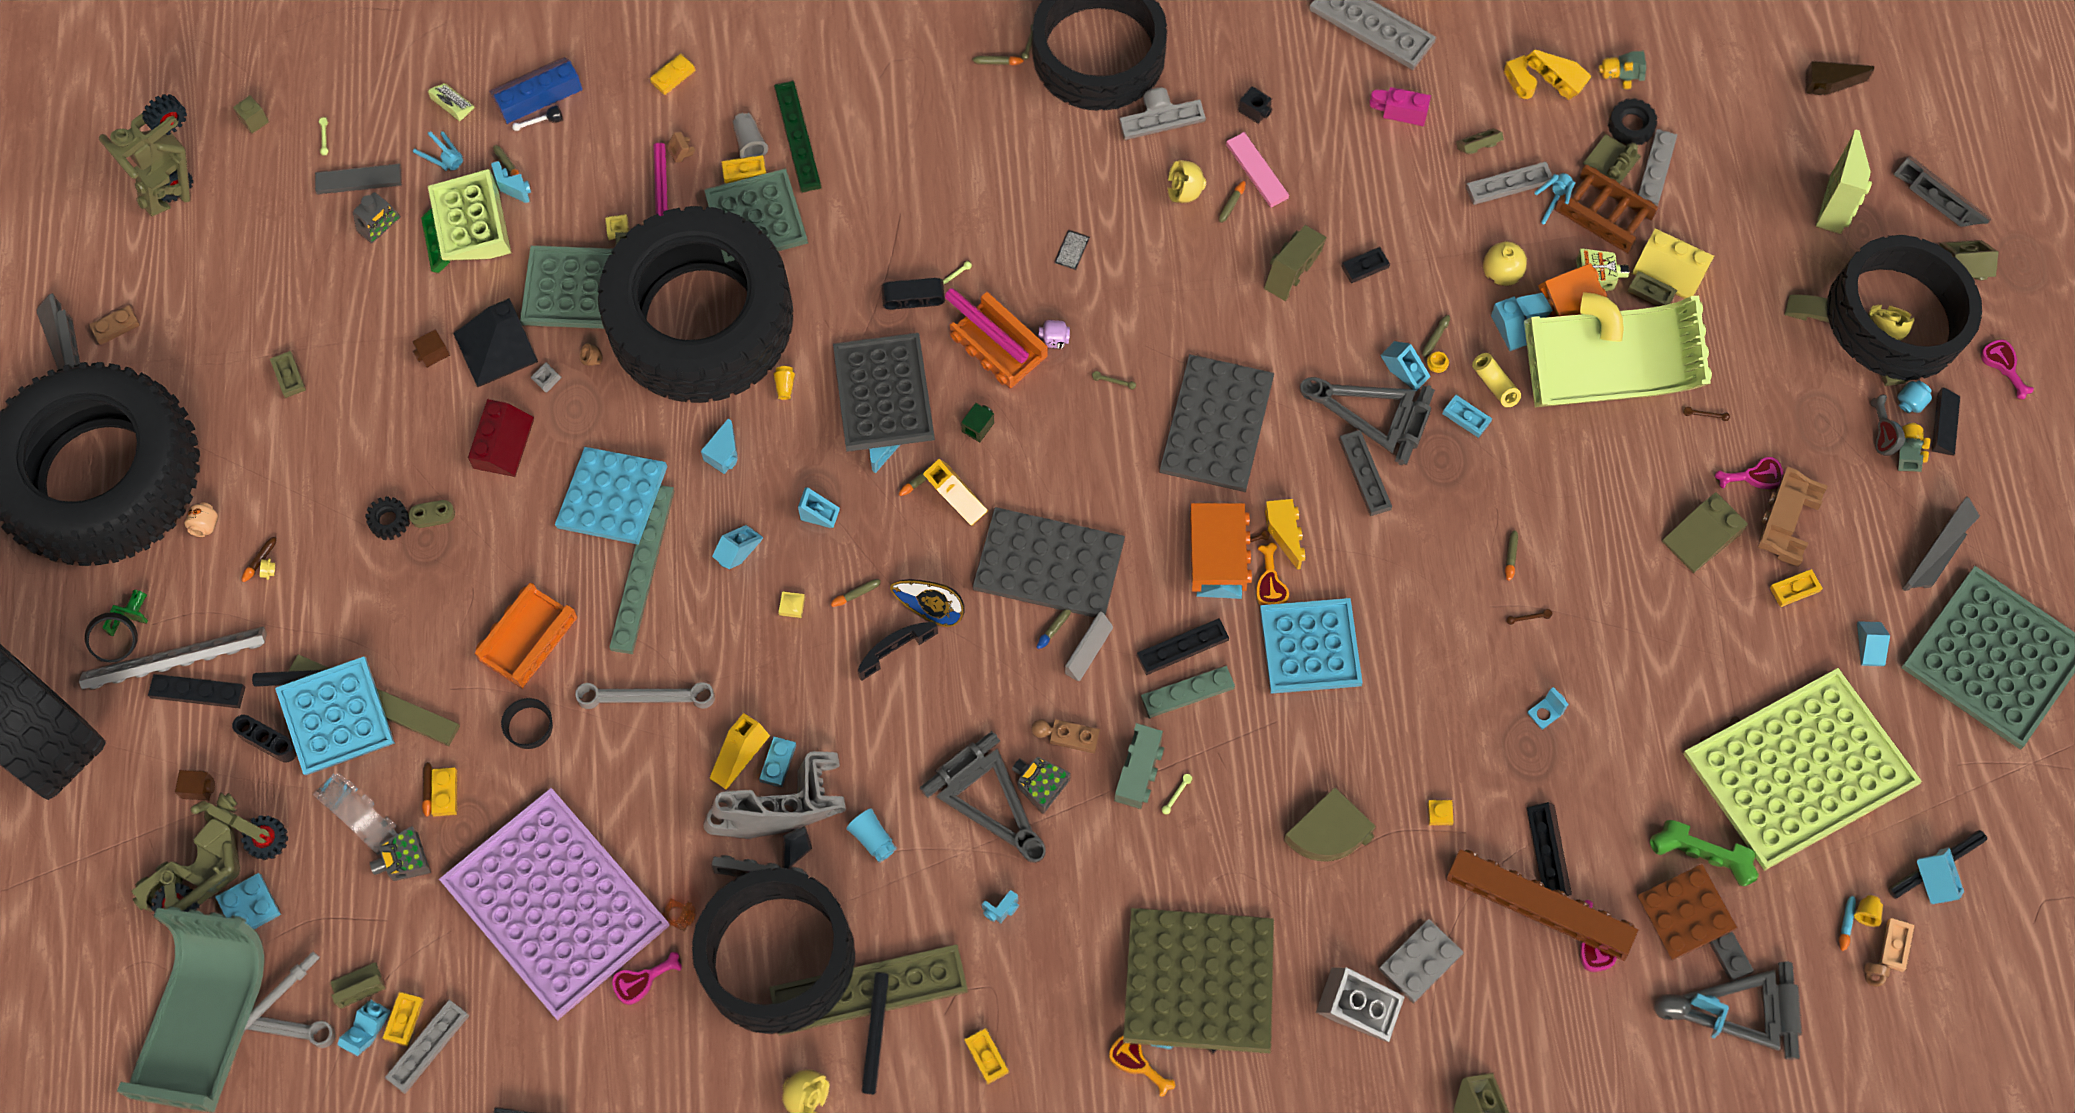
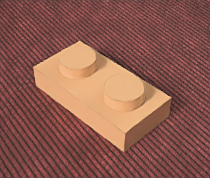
M1893 918L1888 920L1879 964L1901 972L1906 970L1914 930L1913 924Z

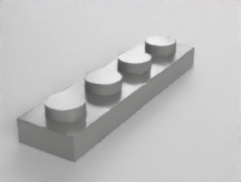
M1659 129L1656 130L1638 193L1639 196L1652 201L1656 206L1659 204L1677 139V134Z
M1547 162L1467 183L1466 189L1473 205L1541 187L1552 178V174Z
M448 1000L385 1078L406 1094L469 1015L451 1000Z

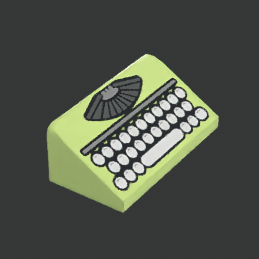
M445 83L428 90L430 98L459 121L474 109L471 103Z

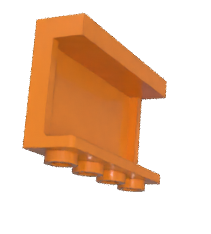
M1592 263L1538 285L1540 292L1544 294L1553 310L1550 313L1551 317L1581 315L1583 292L1607 297L1605 289L1599 283L1598 272L1593 268Z
M986 292L981 296V303L976 308L1028 352V359L1024 363H1019L966 316L957 324L954 322L950 324V336L956 343L960 342L971 357L975 356L985 370H990L994 373L1000 384H1006L1011 389L1048 356V346L992 295Z
M1191 503L1192 592H1201L1202 585H1242V591H1247V583L1252 582V570H1247V564H1251V550H1247L1246 545H1250V531H1246V526H1249L1250 516L1249 512H1245V503Z
M530 582L527 587H523L520 590L516 601L505 609L501 620L493 624L490 634L486 639L478 643L475 655L480 662L523 689L578 617L573 608L568 605L562 606L537 590L535 585Z

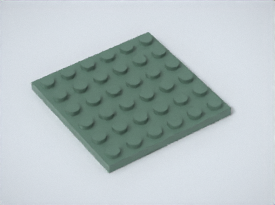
M1974 566L1901 668L2021 750L2075 674V632Z

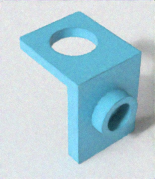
M1553 687L1549 690L1545 699L1527 713L1543 730L1562 716L1569 704L1563 695ZM1541 708L1547 709L1550 713V718L1548 720L1539 719L1537 711Z
M1697 993L1692 999L1691 1004L1718 1015L1711 1035L1712 1038H1716L1721 1033L1729 1006L1720 1003L1716 997Z

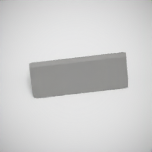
M1100 611L1065 665V674L1076 681L1082 679L1113 629L1112 624L1103 612Z

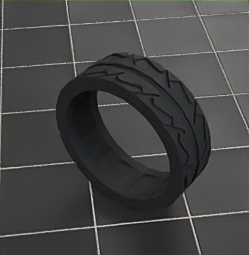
M1042 0L1034 14L1032 27V54L1035 71L1040 81L1044 82L1043 85L1052 95L1064 103L1068 102L1069 105L1084 110L1099 111L1102 109V111L1130 105L1144 97L1145 92L1151 90L1156 85L1164 69L1168 31L1166 29L1165 13L1159 2L1155 0ZM1100 8L1114 10L1134 19L1148 34L1152 47L1147 55L1132 68L1114 75L1094 76L1074 71L1062 64L1047 44L1048 37L1053 29L1070 15L1087 9Z
M1889 235L1887 238L1883 236L1868 242L1860 248L1861 251H1857L1830 287L1827 297V317L1831 330L1833 329V334L1841 347L1852 358H1855L1856 362L1886 377L1887 375L1889 378L1907 381L1920 380V377L1925 379L1938 374L1948 366L1947 364L1953 362L1972 341L1979 330L1982 319V299L1973 277L1967 268L1956 257H1953L1950 252L1928 240H1920L1918 237L1908 235ZM1873 270H1893L1907 274L1923 283L1935 294L1945 309L1949 321L1948 341L1936 346H1915L1889 336L1871 320L1862 306L1858 293L1859 275Z
M771 868L755 870L737 877L734 882H729L715 893L706 904L695 925L692 940V957L700 984L723 1016L734 1024H739L740 1027L755 1033L782 1034L795 1032L813 1024L815 1020L817 1022L834 1008L842 998L852 978L855 963L854 937L842 908L826 886L815 878H809V875L796 870L782 868L771 870ZM776 899L798 900L822 912L832 923L834 933L833 950L823 974L808 990L796 998L785 1002L763 1005L738 999L724 990L719 984L716 971L717 950L727 928L741 913L754 905Z

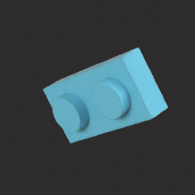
M1457 395L1453 397L1442 413L1478 438L1492 421L1491 417Z
M773 737L759 778L760 782L783 787L796 748V742Z

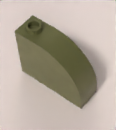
M1334 788L1286 834L1284 842L1295 852L1308 859L1324 862L1335 861L1350 855L1361 844L1366 846L1375 837L1373 832L1376 826Z

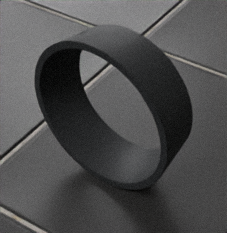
M110 612L98 615L88 624L84 640L87 649L95 658L104 662H117L133 652L137 644L138 634L135 625L129 618L119 613ZM110 619L124 623L130 629L133 637L129 652L125 656L113 660L97 656L89 645V635L93 627L101 621Z
M534 698L517 700L505 710L502 716V732L511 743L519 748H537L544 744L552 733L551 712L540 700ZM525 708H537L542 710L550 720L549 728L545 735L538 741L530 744L514 742L509 733V724L513 716Z

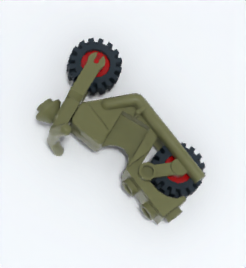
M162 94V98L157 96L154 102L153 100L149 101L151 105H146V110L132 120L129 130L117 129L111 133L110 139L105 134L99 136V141L126 173L136 180L137 203L141 209H145L151 216L171 209L167 202L172 200L174 202L178 201V197L183 202H189L190 189L192 188L191 183H193V177L187 169L186 150L171 133V131L176 132L177 127L181 128L183 126L181 122L186 121L185 116H187L183 105L171 94H168V96ZM145 124L151 129L140 131V128ZM130 156L137 166L133 167L126 158Z
M221 792L219 794L216 807L206 801H201L191 807L193 814L204 811V819L208 822L193 840L198 850L196 861L190 866H181L172 861L162 863L155 869L156 873L149 878H142L135 884L136 888L131 891L135 896L133 901L140 910L145 909L150 912L154 911V913L157 908L168 909L170 906L179 908L183 912L197 910L202 903L240 874V864L233 828L242 832L243 838H241V842L244 844V849L253 857L262 860L276 858L275 855L282 853L281 850L287 846L285 844L288 841L287 829L284 828L280 821L266 815L264 817L261 815L257 819H251L250 823L231 813L236 811L234 806L237 805V802L229 793L224 795ZM183 878L198 887L193 890L183 885Z

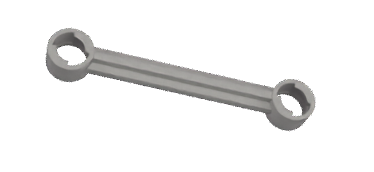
M704 682L695 684L692 689H597L594 684L584 683L577 688L575 693L579 705L585 709L595 708L599 703L693 702L696 707L704 709L710 707L715 700L712 687ZM704 689L709 690L711 696L708 700L699 702L695 699ZM590 690L596 692V696L592 701L583 702L580 700Z
M259 1017L247 1029L310 1040L311 1043L319 1048L330 1046L336 1037L334 1028L324 1021L306 1025ZM328 1027L329 1037L324 1042H316L314 1035L319 1030Z

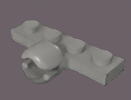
M1158 87L1145 92L1143 98L1146 106L1145 112L1122 117L1119 120L1124 140L1205 122L1206 118L1201 100L1173 105L1170 102L1167 90L1163 87Z

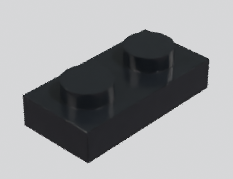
M1378 247L1342 262L1341 267L1352 284L1388 269L1390 262L1381 247Z

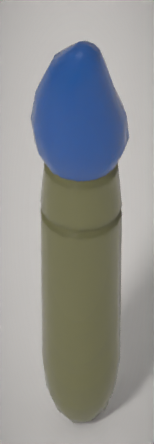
M1064 609L1046 632L1039 638L1036 646L1037 649H1042L1048 645L1050 639L1070 616V610Z

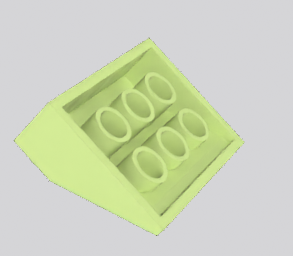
M1854 130L1830 175L1816 227L1841 234L1844 227H1849L1852 217L1856 215L1859 205L1863 203L1865 194H1868L1872 182L1869 181L1871 171L1859 130Z
M489 169L428 186L443 260L492 259L511 253L497 182Z

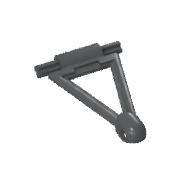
M1316 377L1306 378L1300 385V392L1304 398L1321 403L1391 453H1393L1396 443L1399 442L1400 447L1395 458L1399 465H1407L1413 449H1416L1419 445L1431 413L1429 405L1435 389H1432L1430 385H1427V387L1423 385L1417 401L1413 402L1416 390L1333 385ZM1331 396L1399 399L1401 401L1386 436L1331 398Z
M992 731L976 744L971 742L936 769L935 776L919 787L923 795L929 798L946 785L947 788L937 795L938 799L1016 847L1029 862L1036 863L1044 858L1046 853L1045 845L1031 829L998 749L984 757L986 752L1000 742L997 735ZM994 768L1020 831L1017 834L957 796Z
M1778 962L1780 985H1776L1775 970H1770L1683 995H1661L1654 1002V1010L1662 1019H1685L1714 1029L1717 1017L1691 1009V1001L1697 993L1718 998L1762 986L1765 1033L1726 1020L1721 1032L1780 1051V1036H1783L1785 1059H1800L1798 1036L1802 1035L1799 986L1794 984L1793 962Z

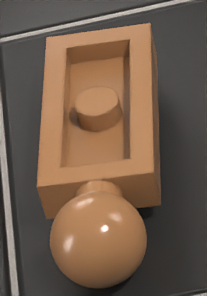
M1056 719L1054 720L1053 727L1049 726L1045 720H1037L1032 725L1034 736L1038 738H1044L1047 735L1051 736L1049 744L1095 754L1100 729Z

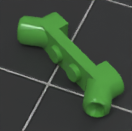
M1666 820L1662 832L1651 836V848L1658 855L1679 849L1692 858L1700 857L1706 859L1713 866L1729 868L1740 886H1747L1758 879L1759 874L1753 865L1756 854L1750 848L1736 843L1731 850H1727L1688 835L1690 826L1674 820Z

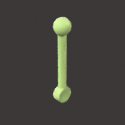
M321 118L319 120L322 127V148L320 153L327 155L329 152L326 148V126L328 121L326 118Z
M966 261L960 269L945 278L943 283L946 284L964 270H969L972 267L971 262Z
M1190 774L1183 776V782L1171 800L1162 807L1163 814L1171 812V806L1186 784L1191 783L1192 776Z

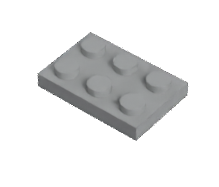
M1428 919L1379 970L1414 1004L1464 952Z

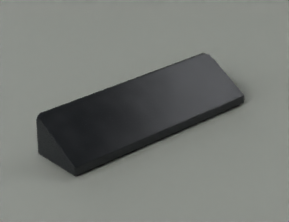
M1550 802L1527 807L1541 883L1552 891L1560 890L1567 896H1570L1572 892L1555 806Z

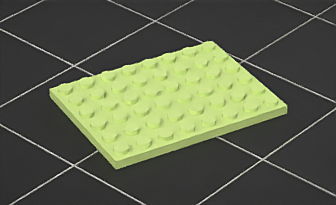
M1839 668L1700 742L1683 753L1747 847L1755 851V858L1764 871L1911 790L1922 782Z

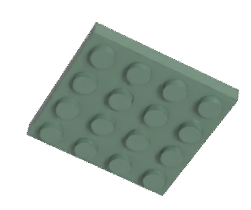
M786 168L704 190L709 207L723 209L725 213L729 211L743 217L745 221L748 220L772 241L777 251L808 244ZM722 250L725 263L735 260Z
M530 246L520 317L521 324L527 326L604 329L598 307V286L606 260L609 255H612L613 249Z

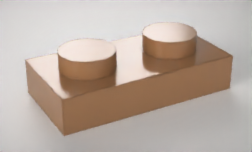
M128 305L89 324L98 343L102 345L140 326L132 308Z

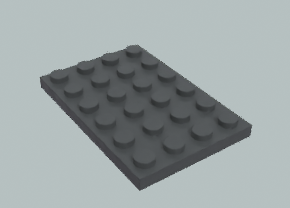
M919 333L833 344L846 452L935 440Z
M1189 354L1160 473L1246 492L1274 373Z
M995 507L974 580L973 590L1054 609H1068L1072 613L1096 618L1100 611L1106 616L1125 536Z

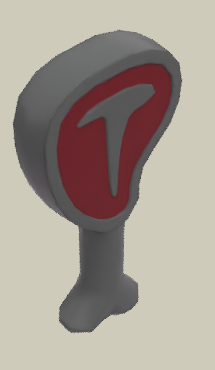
M1881 394L1870 402L1871 406L1876 408L1879 418V433L1875 447L1879 454L1890 456L1903 446L1905 435L1897 422L1888 419L1885 409L1887 396Z

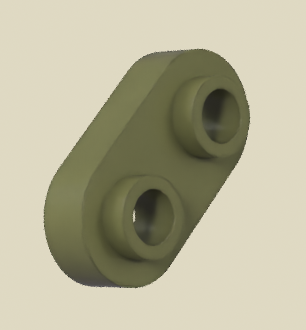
M446 500L418 504L413 506L409 512L410 521L418 528L446 524L455 517L454 507ZM441 508H446L444 512H439ZM419 512H423L422 516H417Z

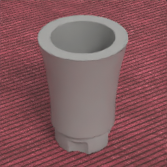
M749 113L736 115L733 125L739 145L740 157L764 156L768 151V145L762 138L752 115Z

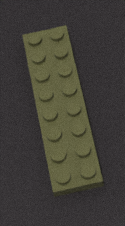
M958 945L855 967L846 991L834 1008L817 1022L815 1020L813 1024L795 1032L870 1015L874 979L877 972L889 974L885 1011L968 993ZM821 975L769 987L772 1004L796 998L808 990ZM794 1032L782 1033V1034H778V1035L780 1036V1035H785V1034L794 1033Z

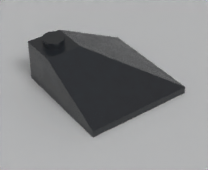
M510 298L489 306L453 333L477 388L538 362Z

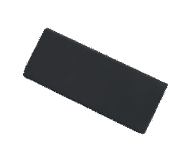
M1943 387L1937 394L1932 452L1954 456L1961 396Z

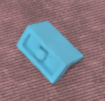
M1949 847L1940 849L1936 855L1917 860L1931 904L1954 901L1961 898L1964 889Z

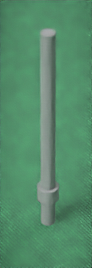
M314 951L299 965L296 964L290 970L291 973L251 1011L244 1032L297 980H301L307 974L306 971L320 958Z

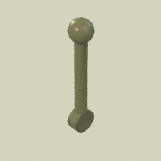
M1033 24L1031 25V34L1025 52L1021 54L1024 60L1029 58Z
M1098 371L1092 374V378L1095 381L1101 379L1128 386L1131 390L1136 388L1134 381L1126 382L1103 376Z

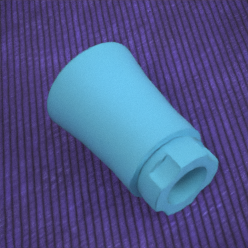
M872 808L861 813L846 827L879 863L891 856L897 849L892 843L890 836L878 821Z

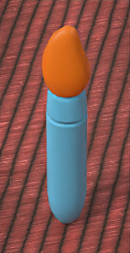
M1854 896L1849 897L1845 907L1841 935L1839 936L1841 951L1846 950L1850 944V933L1856 909V899Z

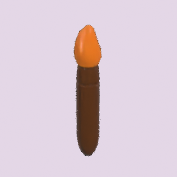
M276 537L270 538L264 544L249 567L244 570L242 582H246L254 576L255 571L261 565V559L265 560L275 546Z
M429 762L425 763L423 768L422 810L426 817L431 814L432 766Z

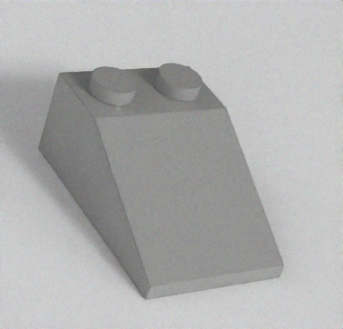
M1346 967L1331 968L1316 1013L1336 1023L1389 1042L1404 996Z

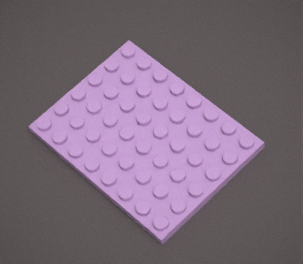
M552 788L439 879L557 1021L670 926L667 920Z

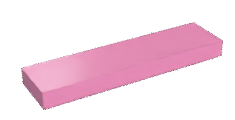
M1245 132L1226 142V146L1270 208L1289 198V194Z

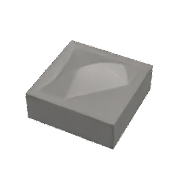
M545 362L530 378L547 393L562 377Z

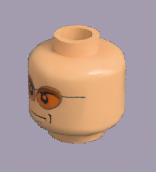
M202 502L192 505L184 521L185 527L191 535L205 537V535H209L214 531L218 514L213 509V506L208 503Z

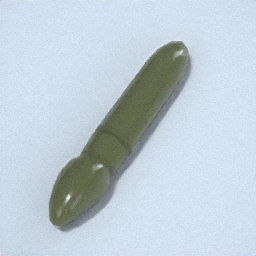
M1445 315L1439 321V325L1422 351L1423 357L1428 356L1432 352L1444 330L1448 327L1450 322L1449 315Z

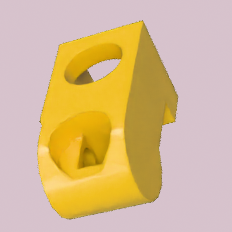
M1523 55L1506 62L1503 73L1516 94L1522 99H1529L1534 95L1537 80L1528 72V63L1523 59L1525 57Z

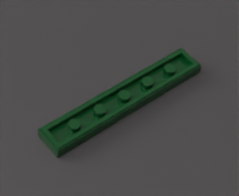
M790 81L776 84L774 88L801 193L822 189L795 82Z

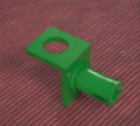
M134 589L126 607L113 605L110 612L119 613L131 620L147 624L148 620L139 612L147 594ZM112 619L106 620L103 629L109 636H114L120 621L114 620V624L110 628Z

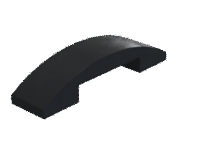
M925 622L910 625L882 639L869 651L858 668L860 680L863 681L881 669L879 660L909 641L915 639L918 645H921L937 635V624L935 622Z

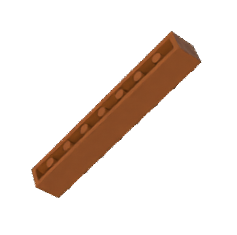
M1459 850L1446 880L1623 961L1626 960L1639 931L1629 921H1619L1612 918L1610 913L1604 910L1597 911L1589 907V904L1582 900H1572L1560 890L1552 891L1544 887L1545 885L1540 881H1530L1523 878L1522 874L1515 870L1508 871L1501 868L1493 860H1483L1471 850Z

